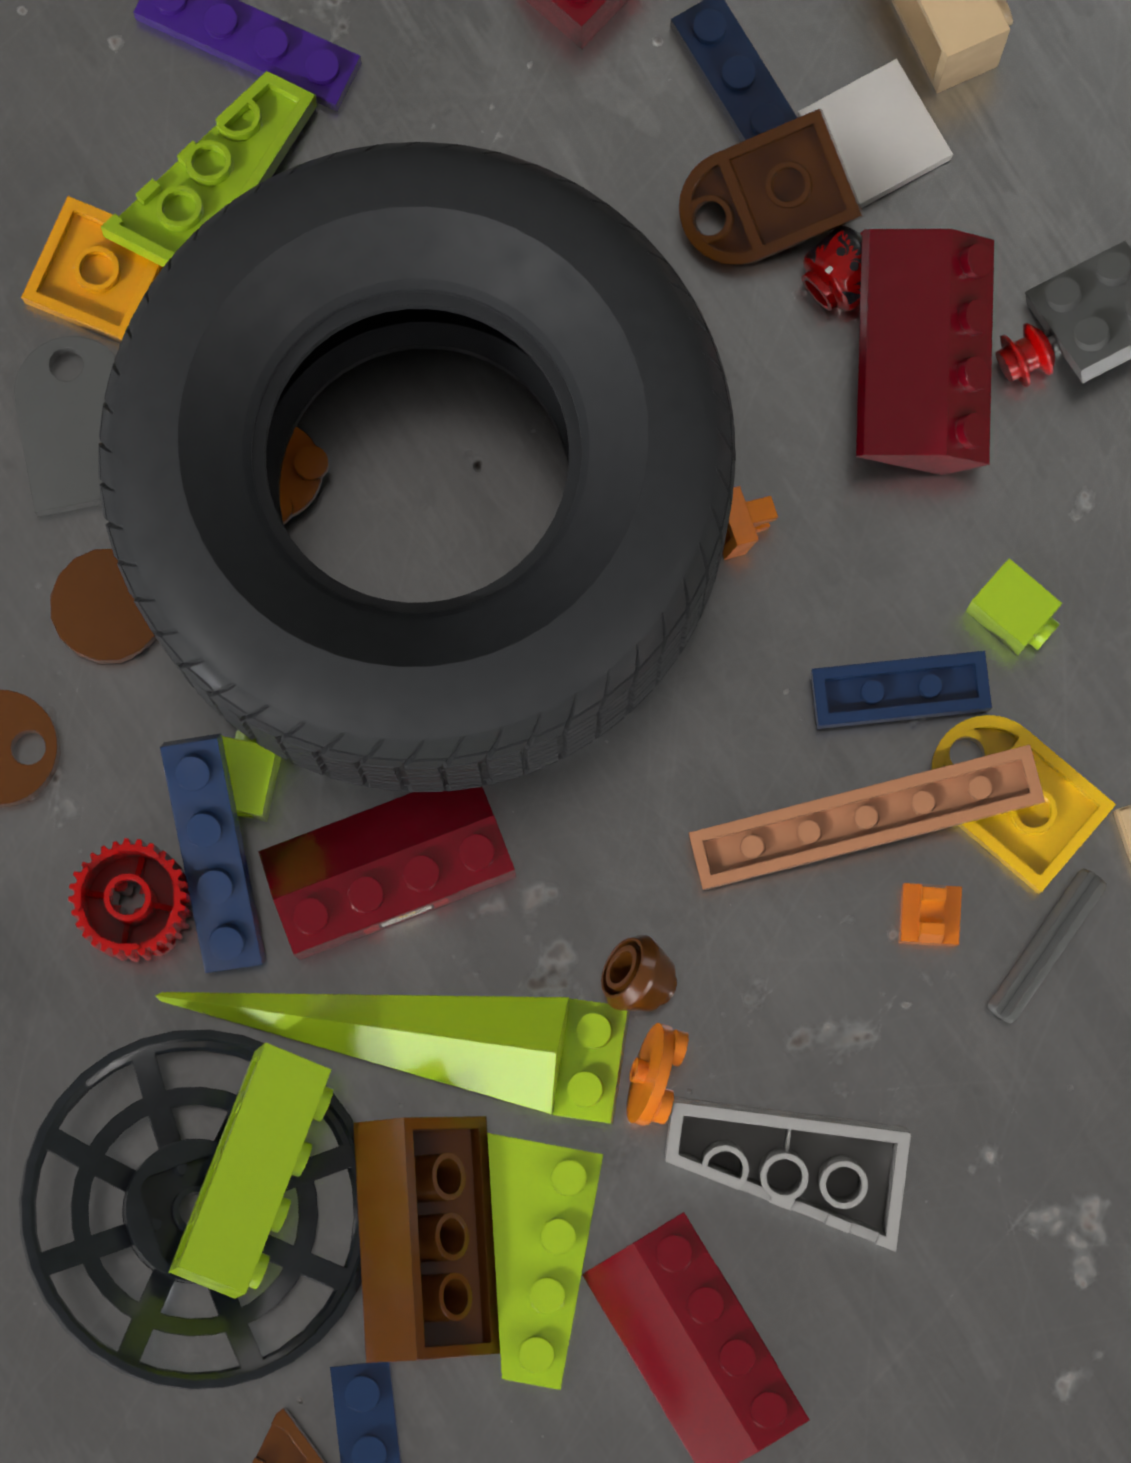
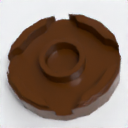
M94 549L74 558L58 575L50 595L51 619L60 639L79 657L98 664L126 662L141 653L146 647L149 648L157 639L134 603V598L128 591L117 565L118 560L114 557L112 549Z

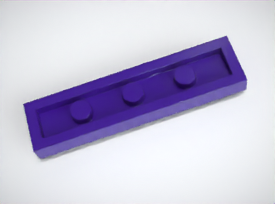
M139 0L133 12L137 21L255 75L262 76L266 71L275 74L315 94L317 103L338 112L362 64L360 55L239 0Z

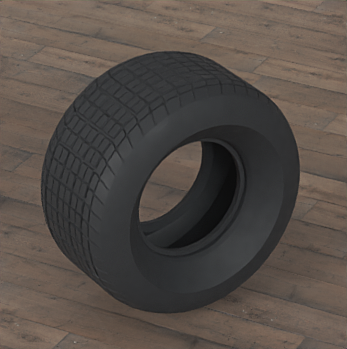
M384 143L343 150L313 159L259 183L232 200L231 203H228L202 224L173 254L172 258L168 260L149 286V290L146 291L133 314L116 353L115 363L112 365L104 395L105 402L102 406L99 430L101 443H98V477L102 481L99 487L103 516L109 521L105 524L114 557L118 560V568L130 595L134 598V603L189 684L195 687L197 693L220 716L223 715L228 723L251 740L256 738L255 740L258 745L285 760L289 759L295 765L320 775L325 774L332 779L359 786L365 785L369 788L393 791L403 790L407 792H442L482 787L483 785H492L514 779L566 758L592 743L593 740L599 738L624 719V716L631 713L653 691V688L659 684L675 663L677 657L682 653L697 627L716 580L725 544L733 498L736 469L735 426L733 423L734 416L729 387L726 382L727 378L719 352L706 321L696 305L697 303L674 268L652 242L612 206L584 187L547 168L505 153L449 143ZM410 349H442L468 354L491 363L518 380L534 395L549 415L562 441L568 463L567 481L561 502L546 533L534 549L517 566L489 585L466 595L433 602L408 603L385 600L366 595L336 581L310 561L290 538L283 524L280 506V478L286 449L295 427L313 400L330 383L355 366L381 355Z

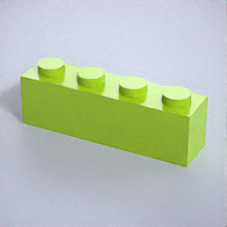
M264 1043L254 1051L169 1273L234 1299L245 1295L249 1287L253 1289L259 1287L270 1259L269 1255L262 1253L270 1231L275 1233L280 1231L291 1205V1199L284 1197L291 1175L300 1177L312 1150V1144L305 1141L312 1120L320 1122L323 1119L330 1104L333 1089L327 1087L326 1083L332 1069L269 1043Z

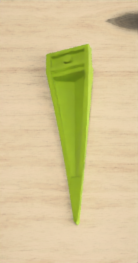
M161 992L155 995L161 1002L553 1116L612 1125L614 1123L630 1011L616 1010L607 1003L572 999L569 997L209 992Z

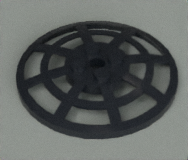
M178 1030L141 1038L110 1052L82 1072L54 1102L36 1132L24 1165L19 1196L20 1236L29 1272L43 1302L64 1331L90 1355L122 1374L153 1385L185 1390L227 1388L260 1379L293 1363L319 1343L343 1316L361 1285L354 1122L333 1093L323 1119L331 1128L339 1146L309 1157L300 1177L291 1175L286 1191L296 1189L299 1214L294 1245L268 1235L262 1253L270 1256L269 1262L283 1268L279 1276L262 1294L241 1307L238 1298L234 1299L208 1288L218 1314L215 1317L189 1319L161 1313L174 1281L197 1284L169 1273L187 1226L180 1216L179 1206L185 1196L199 1195L239 1090L237 1094L207 1087H178L165 1090L156 1056L171 1052L209 1051L237 1056L251 1062L254 1051L262 1046L263 1042L244 1035L215 1030ZM133 1064L142 1099L130 1104L115 1115L95 1136L90 1146L59 1129L68 1113L89 1090L114 1072ZM178 1106H205L224 1110L227 1114L214 1141L208 1139L181 1140L171 1108ZM148 1116L158 1150L149 1156L137 1170L105 1155L109 1147L126 1129ZM47 1152H50L78 1168L74 1179L70 1204L71 1229L74 1241L42 1252L37 1234L36 1198L41 1168ZM347 1169L352 1185L354 1221L350 1250L343 1267L314 1255L311 1251L315 1242L318 1221L317 1192L314 1181ZM94 1177L125 1192L122 1207L123 1224L91 1235L89 1227V1199ZM132 1247L138 1258L152 1270L139 1302L131 1298L114 1282L100 1260L101 1257ZM83 1264L88 1277L101 1295L118 1311L131 1318L118 1351L100 1341L74 1316L58 1294L50 1275ZM300 1275L334 1289L324 1307L304 1330L279 1349L262 1357L248 1325L249 1323L259 1319L279 1304L294 1287ZM153 1329L166 1334L186 1337L213 1336L225 1333L239 1366L221 1371L183 1372L157 1368L140 1362Z

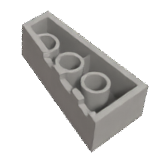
M674 1096L669 1116L665 1162L736 1190H742L779 1207L811 1217L843 1232L867 1239L894 1252L897 1250L911 1132L906 1126Z

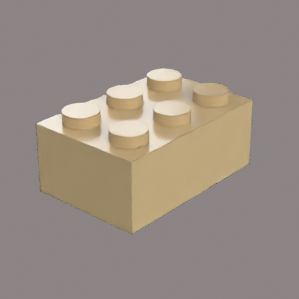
M891 0L936 93L998 67L1010 32L1009 26L1013 24L1012 14L1006 0Z

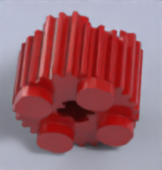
M124 838L123 844L114 841L111 849L102 846L100 855L92 852L90 854L92 861L90 863L82 862L81 866L83 869L81 872L74 871L73 876L77 879V882L69 885V888L74 891V895L69 896L68 901L75 906V909L71 911L72 916L78 919L75 925L83 931L82 936L90 941L92 946L112 958L117 957L121 961H126L129 958L134 962H139L141 956L147 961L152 960V955L163 956L175 948L177 939L181 940L183 938L180 933L181 929L189 928L185 920L186 918L193 917V912L188 909V906H191V900L188 895L186 875L182 867L167 852L161 851L151 842L147 845L141 839H137L134 844L129 838ZM133 887H141L139 894L145 898L143 906L136 908L133 914L126 915L127 909L119 905L121 895L130 896L133 892Z

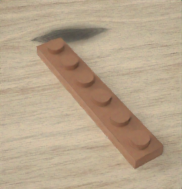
M1026 745L689 832L688 834L702 889L708 890L1045 803L1031 746Z

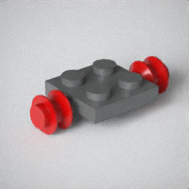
M1123 241L1025 291L1027 306L1045 331L1025 323L1023 324V338L1014 342L1004 334L1000 336L1002 348L995 352L998 364L1005 377L1010 382L1018 379L1024 387L1030 386V372L1038 368L1047 375L1053 374L1054 353L1058 351L1061 352L1082 383L1130 360L1131 248L1127 242Z

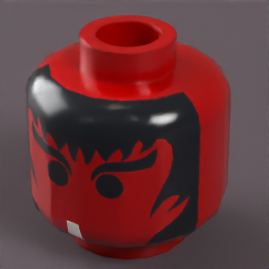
M839 226L813 247L804 256L803 260L806 273L801 279L804 286L813 298L829 311L835 307L843 311H851L860 305L862 232L858 233L847 226Z

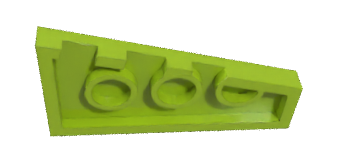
M266 71L215 119L216 125L197 143L192 140L177 154L178 161L157 181L152 178L135 194L137 198L135 202L120 216L115 213L101 226L103 236L164 267L173 254L202 224L228 203H231L232 200L273 176L316 109L317 101L315 94Z
M487 1133L502 1379L561 1390L603 1154Z

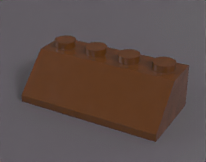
M403 1117L353 1123L366 1363L420 1361L500 1354L487 1117Z

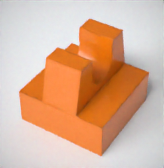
M741 487L733 488L731 511L722 553L724 560L745 555L759 540L757 532L768 529L770 527L769 522L775 521L778 518L771 496L746 502Z
M903 883L899 943L957 947L960 938L962 887Z

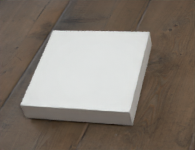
M897 58L798 111L797 117H801L817 109L823 110L861 208L950 161L953 155Z

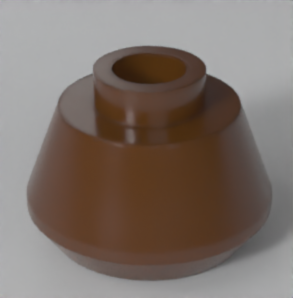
M637 935L623 940L610 953L602 971L601 986L607 1003L612 1008L620 1011H653L660 1005L666 1004L672 998L677 987L675 965L655 939L648 935Z

